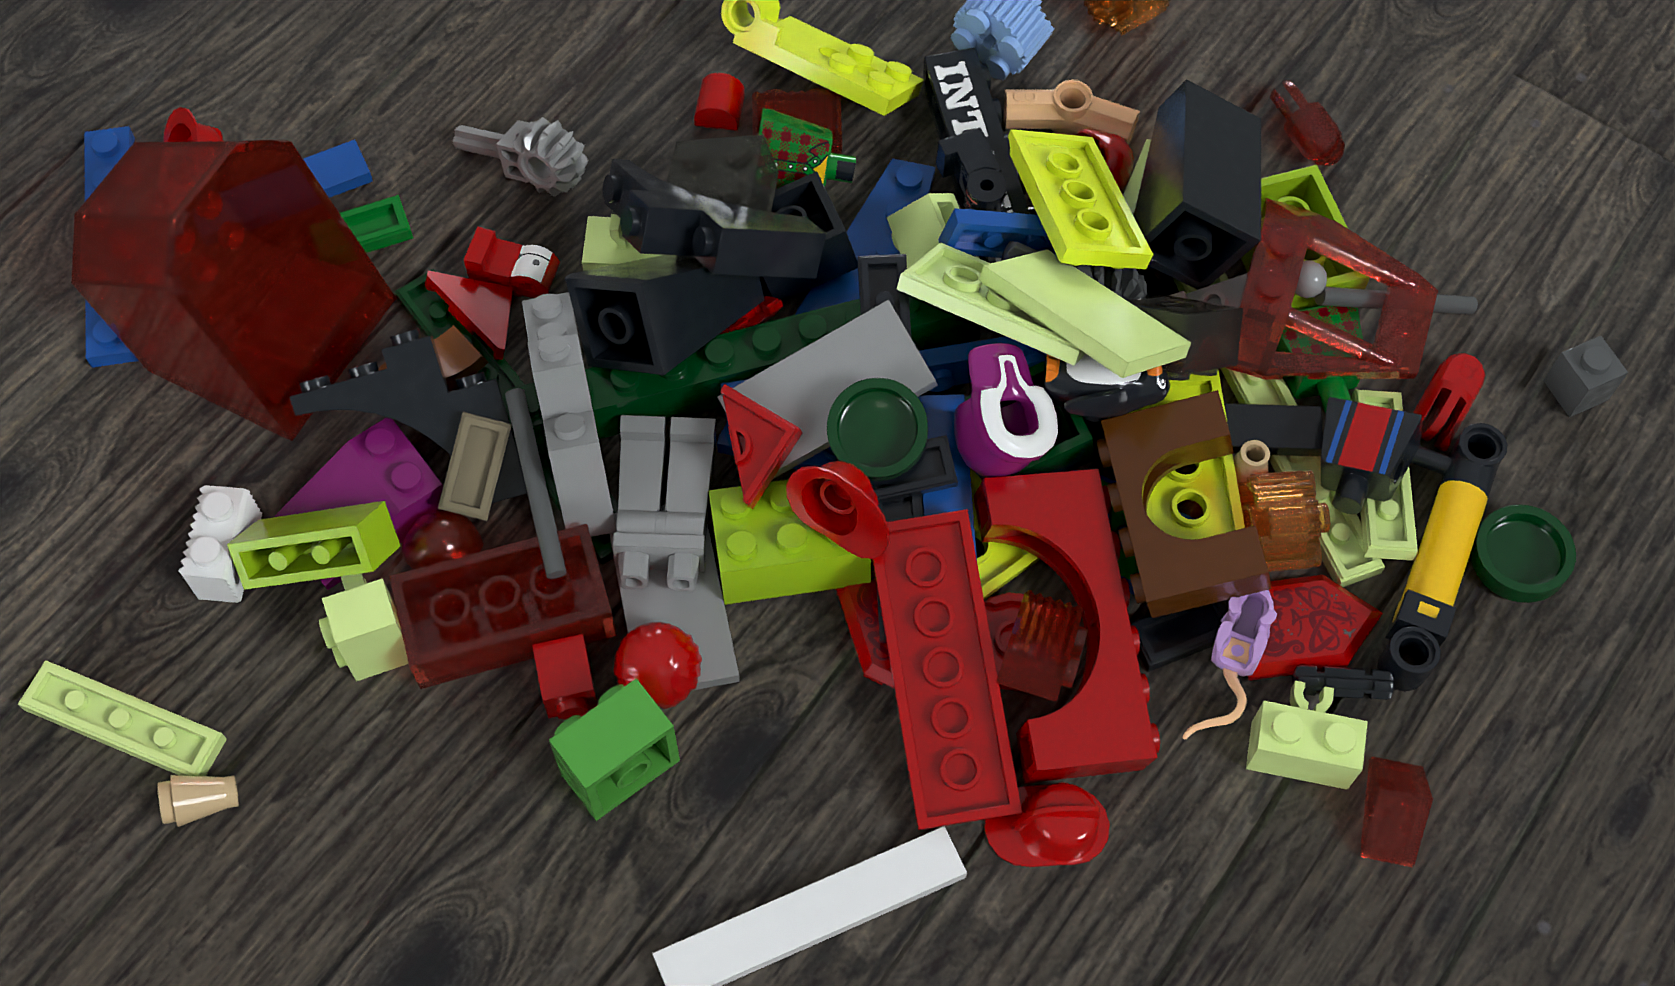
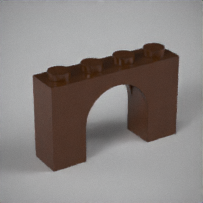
M1218 390L1101 420L1105 438L1096 440L1103 468L1113 467L1116 482L1107 484L1114 513L1124 511L1128 527L1120 528L1118 531L1125 557L1135 556L1139 572L1130 574V579L1137 604L1147 602L1151 617L1155 618L1229 600L1231 597H1241L1271 589L1269 571L1256 525L1201 539H1182L1160 530L1147 515L1150 495L1157 483L1168 473L1180 467L1234 454L1231 435Z

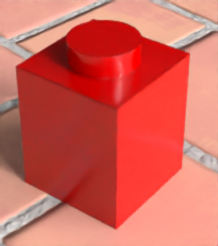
M583 634L532 644L542 700L548 718L558 717L559 719L567 720L574 715L582 717L588 710L598 705Z

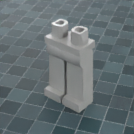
M621 415L617 532H614L613 537L616 568H619L621 586L624 589L642 590L648 587L649 570H667L668 588L674 591H693L699 572H705V540L710 506L709 490L712 489L717 446L716 419L671 417L665 511H662L667 451L665 417Z

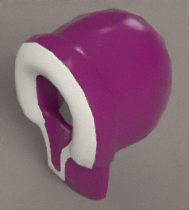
M1007 343L978 346L970 350L968 354L973 391L971 398L958 405L955 409V441L963 461L969 468L981 476L1003 477L1018 473L1031 461L1039 460L1050 451L1058 435L1057 415L1052 399L1044 388L1033 384L1026 358L1019 347ZM1016 400V402L1000 408V402Z

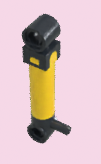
M1475 423L1464 428L1448 456L1419 446L1411 462L1442 474L1443 478L1402 599L1394 610L1385 636L1390 641L1382 651L1377 662V669L1388 670L1392 677H1394V690L1403 692L1415 690L1423 684L1440 660V646L1447 638L1456 611V607H1453L1459 586L1499 464L1507 453L1508 444L1505 436L1499 429L1490 424ZM1471 452H1475L1476 454L1480 455L1482 459L1477 458ZM1399 653H1406L1412 656L1417 662V666L1404 662Z

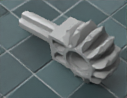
M543 117L538 121L530 123L517 120L505 135L460 125L454 130L455 136L452 140L456 149L499 158L506 178L524 181V183L530 182L535 185L539 193L546 190L554 197L561 192H567L570 188L573 189L577 185L589 161L582 153L585 145L573 138V131L567 132L564 130L558 120L551 124Z

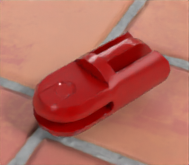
M1467 353L1451 355L1443 361L1413 412L1422 415V421L1428 414L1421 427V438L1427 442L1445 424L1434 444L1441 451H1447L1483 386L1485 379L1483 365L1474 356Z

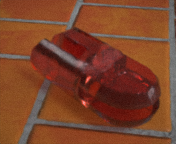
M1292 80L1283 81V86L1300 107L1294 112L1275 88L1272 90L1270 98L1287 120L1284 125V131L1300 153L1309 161H1313L1319 166H1331L1337 163L1342 158L1345 149V142L1342 140V133L1338 125L1321 103H1309Z

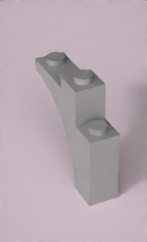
M569 292L543 294L534 299L523 300L522 305L532 374L568 541L617 532Z

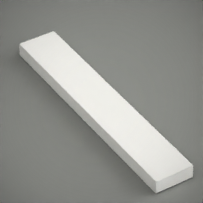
M945 826L652 954L665 986H722L966 878L967 871Z

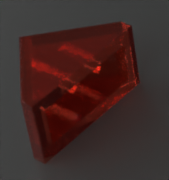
M1373 756L1369 759L1360 857L1408 867L1415 865L1433 801L1423 766Z

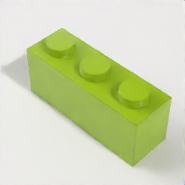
M385 501L257 520L230 541L227 547L245 590L374 572L400 547V543Z

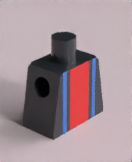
M1329 397L1321 452V486L1327 490L1336 491L1332 504L1337 510L1346 514H1358L1362 511L1365 498L1383 502L1392 498L1419 449L1422 415Z

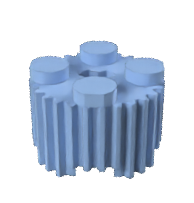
M967 0L955 14L953 26L957 29L951 35V40L958 50L976 48L979 60L982 64H987L990 76L995 79L1004 80L1010 72L1014 75L1016 72L1020 73L1050 37L1054 28L1051 26L1050 21L1044 19L1046 14L1040 11L1042 0Z

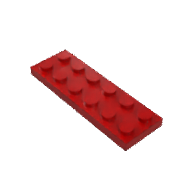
M968 509L887 522L889 545L882 555L872 560L918 831L1021 814L1022 809Z

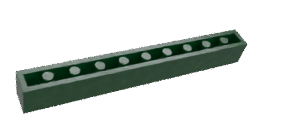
M909 295L911 338L918 351L979 340L980 325ZM855 299L719 334L665 375L598 367L585 369L598 438L602 439L620 434L621 415L665 417L667 422L671 420V417H686L723 407L718 399V396L721 395V383L750 379L859 317L860 300ZM535 383L502 390L509 421L512 424L505 393L516 388L524 389L539 455L548 453Z

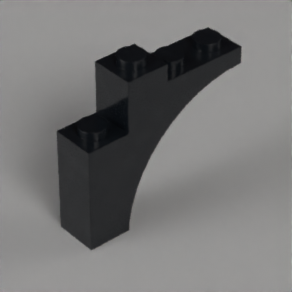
M612 159L610 174L606 175L603 182L604 203L620 218L622 236L640 254L694 256L712 274L816 279L826 233L805 216L761 211L708 198L663 181L639 168L630 160Z
M419 329L390 337L393 346L381 349L387 369L379 371L377 361L348 369L349 380L331 384L327 375L299 383L302 393L290 396L295 416L327 410H356L378 414L415 428L435 441L451 456L463 411L510 423L497 378L486 380L484 372L456 379L458 389L449 391L433 336L421 338ZM512 429L508 437L492 503L527 493Z

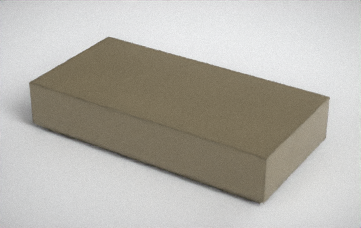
M463 411L438 509L487 521L512 424Z

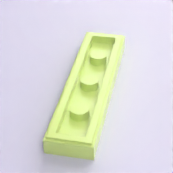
M1354 389L1351 400L1354 402L1403 411L1401 392ZM1408 467L1390 500L1383 502L1365 498L1362 511L1360 512L1364 557L1414 561L1417 555V538Z
M46 660L18 703L24 711L177 775L206 776L227 740L222 733Z

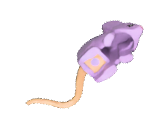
M1269 590L1230 598L1228 602L1229 610L1221 619L1222 624L1219 627L1214 642L1211 661L1223 670V675L1228 685L1236 695L1237 705L1231 713L1225 716L1204 720L1192 725L1182 736L1184 740L1197 730L1233 723L1244 712L1247 699L1237 676L1252 675L1266 648L1270 636V626L1277 616Z

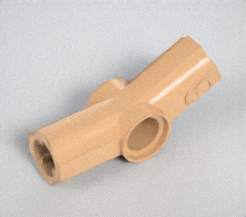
M1077 80L1063 81L1054 90L1005 89L1003 120L1005 129H1051L1056 134L1076 135L1082 129H1091L1117 134L1129 145L1140 114L1138 110L1093 96L1087 84Z

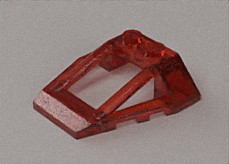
M1266 198L1261 212V241L1255 246L1240 303L1230 323L1218 366L1264 380L1282 379L1283 376H1307V379H1326L1327 376H1357V379H1414L1418 375L1438 290L1420 274L1340 223L1313 211ZM1307 248L1388 287L1373 344L1291 307ZM1287 326L1356 358L1276 352L1284 327Z

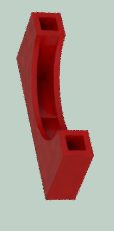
M1099 469L984 478L974 495L981 542H996L1016 546L1037 556L1048 564L1061 577L1074 596L1083 618L1087 639L1086 665L1079 688L1072 700L1051 714L1028 719L1016 733L1025 783L1144 770L1158 758L1160 735L1156 724L1150 723L1147 703L1150 699L1149 682L1144 673L1140 674L1137 659L1140 650V638L1137 628L1134 625H1130L1127 610L1130 603V589L1127 580L1120 576L1118 566L1120 541L1118 534L1115 531H1111L1108 517L1111 509V499L1108 487L1102 486Z

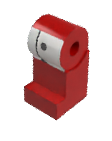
M478 226L464 257V264L469 279L513 287L512 295L536 298L549 293L560 264L558 257L544 247L537 245L524 246L496 238L495 231Z

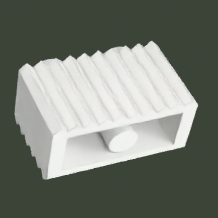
M205 485L199 489L202 493L197 498L200 504L195 506L197 513L193 515L195 522L190 524L193 530L188 533L191 539L186 542L188 549L183 551L186 558L181 560L184 567L178 571L198 599L238 603L242 600L244 589L227 544L254 522L261 520L262 512L257 507L258 504L255 503V500L252 499L253 495H250L249 490Z

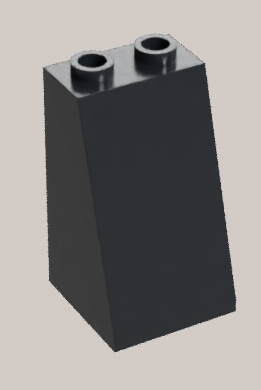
M1187 79L1158 108L1134 211V218L1153 253L1148 266L1199 290L1210 286L1261 241V118Z
M661 255L575 272L565 277L589 367L665 375L764 301L759 276L712 274L694 256Z

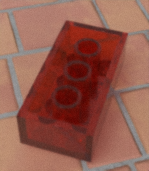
M583 524L557 531L567 572L559 578L549 579L546 577L538 537L389 576L409 667L420 689L533 659L535 657L532 644L583 634L585 644L617 636L588 525Z

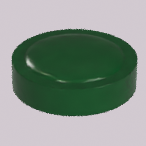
M868 378L850 385L835 399L827 419V437L832 453L837 461L853 464L862 470L870 481H885L903 475L918 462L927 443L928 420L920 399L908 387L887 378Z
M1509 505L1495 510L1485 518L1477 531L1470 556L1477 576L1492 592L1511 601L1531 603L1551 597L1564 585L1576 563V548L1567 528L1552 514L1529 505Z

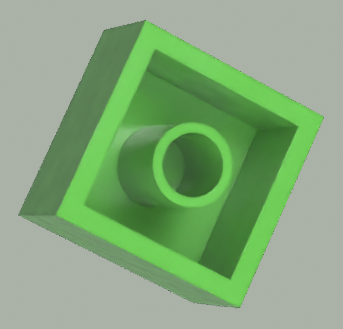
M637 678L626 686L620 684L609 689L599 699L598 705L582 717L574 715L565 720L555 730V736L549 739L561 775L596 821L680 761L673 724Z

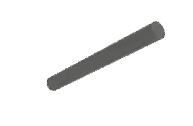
M1325 287L1322 293L1314 297L1315 303L1321 306L1468 315L1474 314L1478 307L1477 299L1473 296Z
M516 388L507 391L505 397L546 577L555 579L564 576L567 572L524 389Z

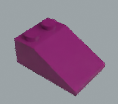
M386 417L349 440L275 517L385 501L399 543H402L450 511L438 509L443 491V485L395 421ZM339 576L320 579V581L329 590L340 583L342 579Z

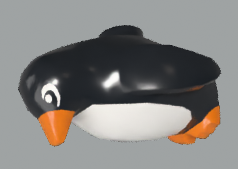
M1087 354L1075 366L1051 355H1045L1043 388L1052 399L1053 405L1064 407L1070 414L1080 415L1091 422H1101V420L1108 419V417L1121 416L1145 406L1156 404L1164 400L1170 390V380L1162 366L1121 378Z

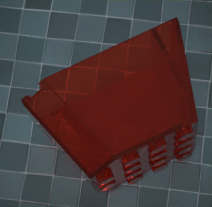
M288 140L134 142L74 215L71 283L149 372L291 441L294 440L313 413L295 416L290 396L302 393L299 383L328 375L331 384H334L396 299L293 143Z

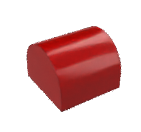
M712 73L705 76L702 80L694 115L695 126L738 131L745 98V89L741 81L725 73Z

